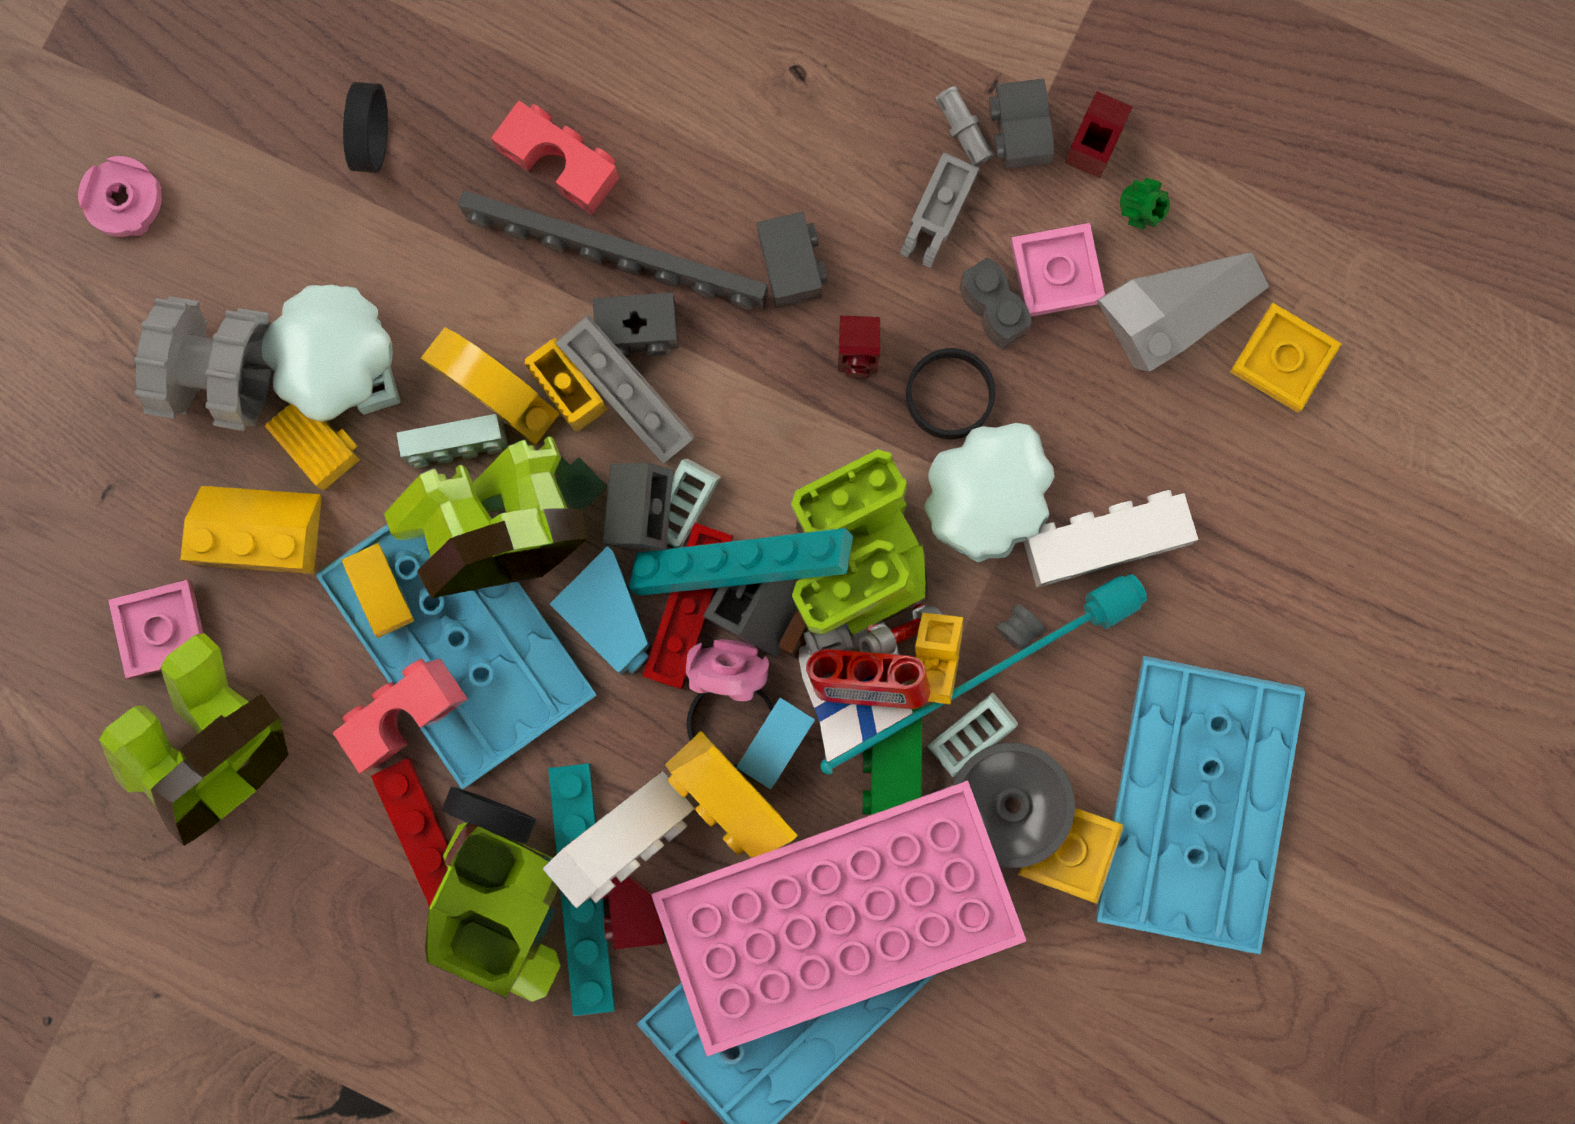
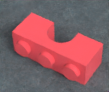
M518 100L491 137L496 150L527 172L544 156L556 155L566 161V166L555 182L559 193L592 216L619 179L616 166L614 165L616 161L604 150L596 148L593 151L582 144L583 138L570 127L564 126L563 129H560L551 123V116L539 106L532 104L529 108Z
M423 659L415 661L402 671L404 676L402 680L395 685L393 682L382 686L372 694L374 699L372 703L366 707L360 705L342 717L344 724L335 730L333 735L359 774L379 767L408 745L398 729L397 721L402 709L407 711L421 728L440 721L468 700L441 659L426 663Z

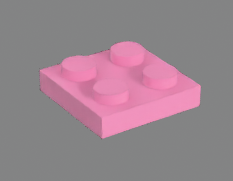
M1090 223L1011 238L1010 243L1022 301L1027 306L1031 317L1097 305V300L1105 295Z
M184 580L108 600L126 679H134L162 672L160 667L167 655L194 635L204 634L192 581Z

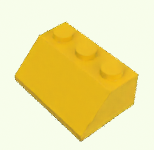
M201 486L184 520L180 560L194 566L314 574L322 495Z
M702 731L665 764L672 774L667 781L683 798L690 793L700 803L695 808L696 812L710 827L718 823L727 832L722 839L738 856L745 851L753 858L776 850L790 843L798 836L783 817Z

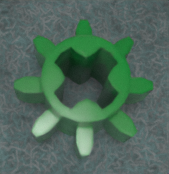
M1146 177L1143 182L1134 180L1133 184L1124 189L1120 198V208L1122 210L1121 215L1129 217L1128 225L1144 230L1146 225L1156 227L1157 223L1165 219L1169 212L1170 200L1168 192L1160 190L1162 182Z

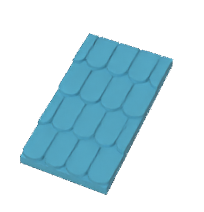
M386 524L316 572V577L389 683L393 682L395 685L404 678L402 671L419 659H423L425 663L438 659L443 661L468 700L440 721L420 729L460 788L464 789L594 698L596 692L519 582L431 598L417 573V570L430 558L426 538L397 540L391 534L388 524ZM378 542L385 552L395 579L403 591L415 620L380 638L375 636L342 563V559Z
M1143 656L1113 821L1123 824L1124 829L1098 902L1097 922L1261 955L1305 697L1303 687Z
M935 975L710 1056H706L682 983L674 988L636 1025L673 1067L679 1071L681 1076L724 1124H777Z

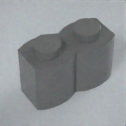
M1036 79L997 84L995 96L989 97L991 121L998 120L1000 134H994L996 158H1003L1005 169L1052 164L1054 143L1045 80Z
M987 257L963 272L960 282L962 298L969 309L981 317L983 329L990 341L1003 350L1026 336L1031 326L1029 310L1019 296L1009 291V283L1001 267Z

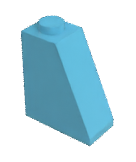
M607 546L550 605L619 674L623 675L627 670L634 674L648 660L649 656L645 652L651 646L631 592L628 589L629 587L615 553Z

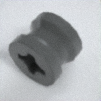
M1018 603L1011 610V617L1007 621H1001L995 627L996 631L1017 651L1030 646V642L1035 637H1041L1047 631L1046 627L1030 611Z

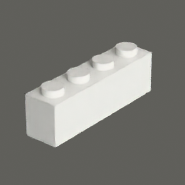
M1171 490L1148 496L1149 503L1133 507L1132 501H1127L1109 507L1110 514L1095 518L1093 512L1070 518L1071 525L1056 529L1054 523L1040 525L1039 529L1041 531L1039 534L1032 538H1026V541H1023L1036 587H1042L1192 545L1198 541V536L1185 494L1172 496Z
M663 771L564 847L543 868L576 908L590 897L597 903L615 887L611 881L615 876L622 882L640 866L636 861L638 857L641 856L646 862L664 846L660 839L665 837L670 842L687 827L683 819L695 808L686 797L683 798L667 781V775Z

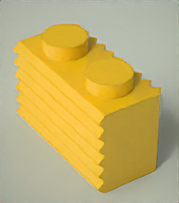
M554 338L525 358V366L568 424H570L573 431H580L605 413L607 408L582 372L556 344L557 339Z
M292 404L286 406L283 411H280L277 416L273 417L265 425L315 486L323 491L360 461L353 451L358 447L357 443L343 428L336 432L328 420L318 422L309 419Z

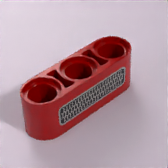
M824 649L813 653L806 663V672L816 696L826 702L914 709L924 705L930 697V685L922 661L913 656ZM828 673H835L829 678H822ZM870 676L875 677L873 680H870L868 682H862L864 678ZM908 680H916L913 684L902 685Z

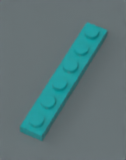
M846 528L640 552L636 553L628 589L637 596L847 574L853 535Z
M590 763L548 768L557 854L597 823ZM560 890L573 1016L614 1012L616 1008L609 941H606L604 931L605 901L601 898L595 903L590 897L576 908Z

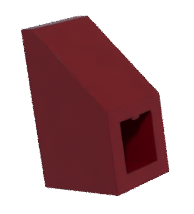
M1096 91L1064 163L1101 178L1133 106Z
M840 315L838 371L846 372V376L850 378H868L870 373H877L880 358V317Z
M631 874L622 882L615 876L611 880L615 887L602 898H609L610 915L604 916L606 941L613 940L614 950L665 944L667 942L651 895L653 892Z

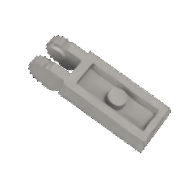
M943 152L911 220V229L903 244L900 255L908 258L916 247L920 231L934 236L923 256L924 261L922 265L929 268L932 267L943 241L946 242L980 168Z

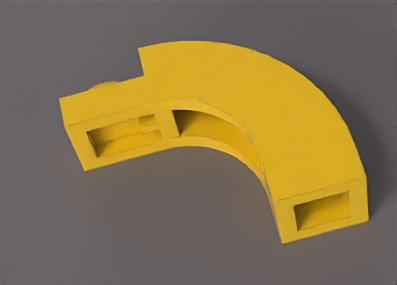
M446 327L443 328L420 358L446 380L477 399L535 445L560 414L543 400L534 389L480 348Z

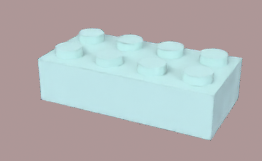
M497 414L397 432L400 457L410 466L413 465L414 468L426 467L429 465L428 462L438 461V463L452 462L454 457L463 456L464 459L474 458L480 452L487 451L488 454H496L502 452V448L508 447L505 425Z

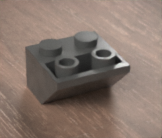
M800 579L719 587L703 617L707 622L777 659L781 651L779 643L795 612H798L792 598V593L796 582Z

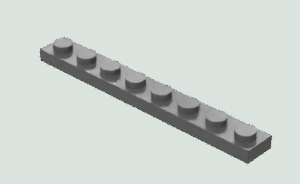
M463 190L458 203L462 213L467 217L466 221L477 227L488 229L491 224L504 228V233L513 238L526 240L527 236L542 240L541 244L555 251L564 252L565 248L578 251L581 258L593 263H602L603 259L617 263L619 270L632 275H639L640 271L655 275L654 279L667 286L677 287L678 283L691 286L694 293L706 298L713 299L717 294L731 299L730 303L745 310H753L754 306L763 309L768 296V288L765 283Z

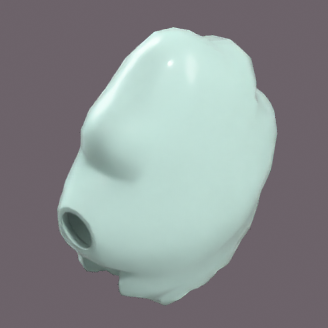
M332 284L324 286L309 285L302 292L284 302L282 316L267 328L262 340V357L275 372L273 376V390L282 400L296 406L307 418L318 422L334 419L348 408L368 400L372 394V381L391 366L393 356L390 336L381 327V321L377 318V307L366 300L357 288L350 286L340 287Z
M1017 422L997 428L981 426L971 430L962 447L942 451L936 456L928 473L932 494L926 500L924 508L931 521L932 532L938 540L948 544L956 551L967 555L970 559L981 562L989 558H1005L1011 553L1016 543L1026 541V538H1032L1040 533V525L1046 524L1049 518V510L1044 493L1050 487L1055 475L1053 465L1044 454L1040 435L1031 425Z

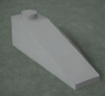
M1252 252L1204 262L1203 264L1130 279L1099 298L1097 302L1133 368L1150 372L1190 347L1270 286Z

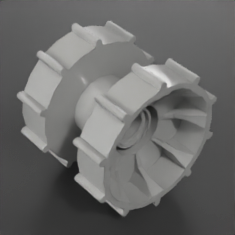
M169 296L168 300L156 298L155 306L150 311L146 321L142 322V333L138 344L137 356L134 358V363H136L135 396L139 397L140 402L144 406V414L175 419L176 414L187 415L188 408L193 402L197 391L203 389L207 390V403L205 407L209 409L210 414L214 418V426L245 431L246 426L256 427L257 419L265 403L268 402V392L273 370L262 357L263 336L271 325L268 320L269 313L238 308L237 312L226 310L225 318L217 333L213 337H207L206 326L208 321L204 319L199 309L200 301Z

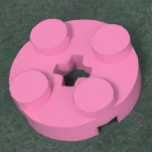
M114 156L107 158L108 162L102 163L98 167L92 166L84 174L78 189L80 207L83 209L91 225L102 233L114 237L140 236L147 232L149 225L155 220L161 207L162 194L160 182L141 162L130 157ZM122 188H127L128 200L122 203V205L116 206V201L111 198L113 192L120 193Z
M720 639L714 640L713 647L702 649V643L697 644L687 654L686 675L689 678V687L694 692H711L729 695L730 698L736 701H748L753 698L754 691L761 689L767 682L769 660L766 656L763 660L759 658L758 649L750 644Z

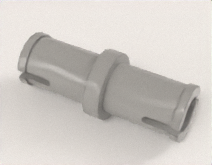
M952 86L938 94L934 100L938 103L951 126L949 133L953 139L957 138L971 164L978 167L995 156L994 151L991 150L978 127L980 121L977 115H971L958 92L957 86Z

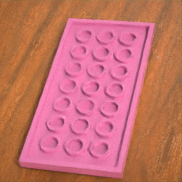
M968 781L651 894L706 1056L1026 942L1024 932Z

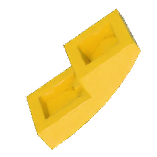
M379 542L342 559L356 596L377 638L415 621L403 591L395 579L385 552Z
M922 613L915 650L916 658L922 661L930 685L928 702L951 704L961 646L963 617Z

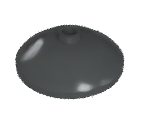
M1022 743L996 744L972 756L957 774L953 786L965 781L969 782L999 867L1021 868L1039 863L1052 855L1068 836L1075 814L1074 792L1065 771L1059 763L1044 751ZM1012 797L1018 798L1021 802L1020 811L1014 814L1006 809V802Z

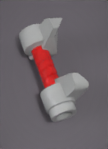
M918 604L904 620L905 624L891 630L885 624L878 625L876 623L872 626L869 625L867 633L859 640L860 652L899 655L897 644L910 638L917 640L922 613L942 614L935 606L927 607L924 604Z

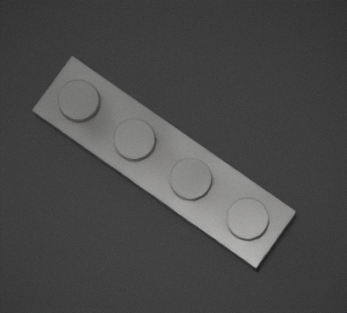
M588 314L557 340L556 344L663 464L694 439V434Z

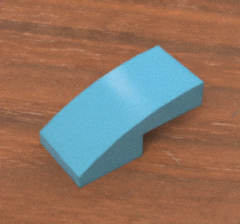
M779 698L736 768L769 789H772L815 719L782 698Z

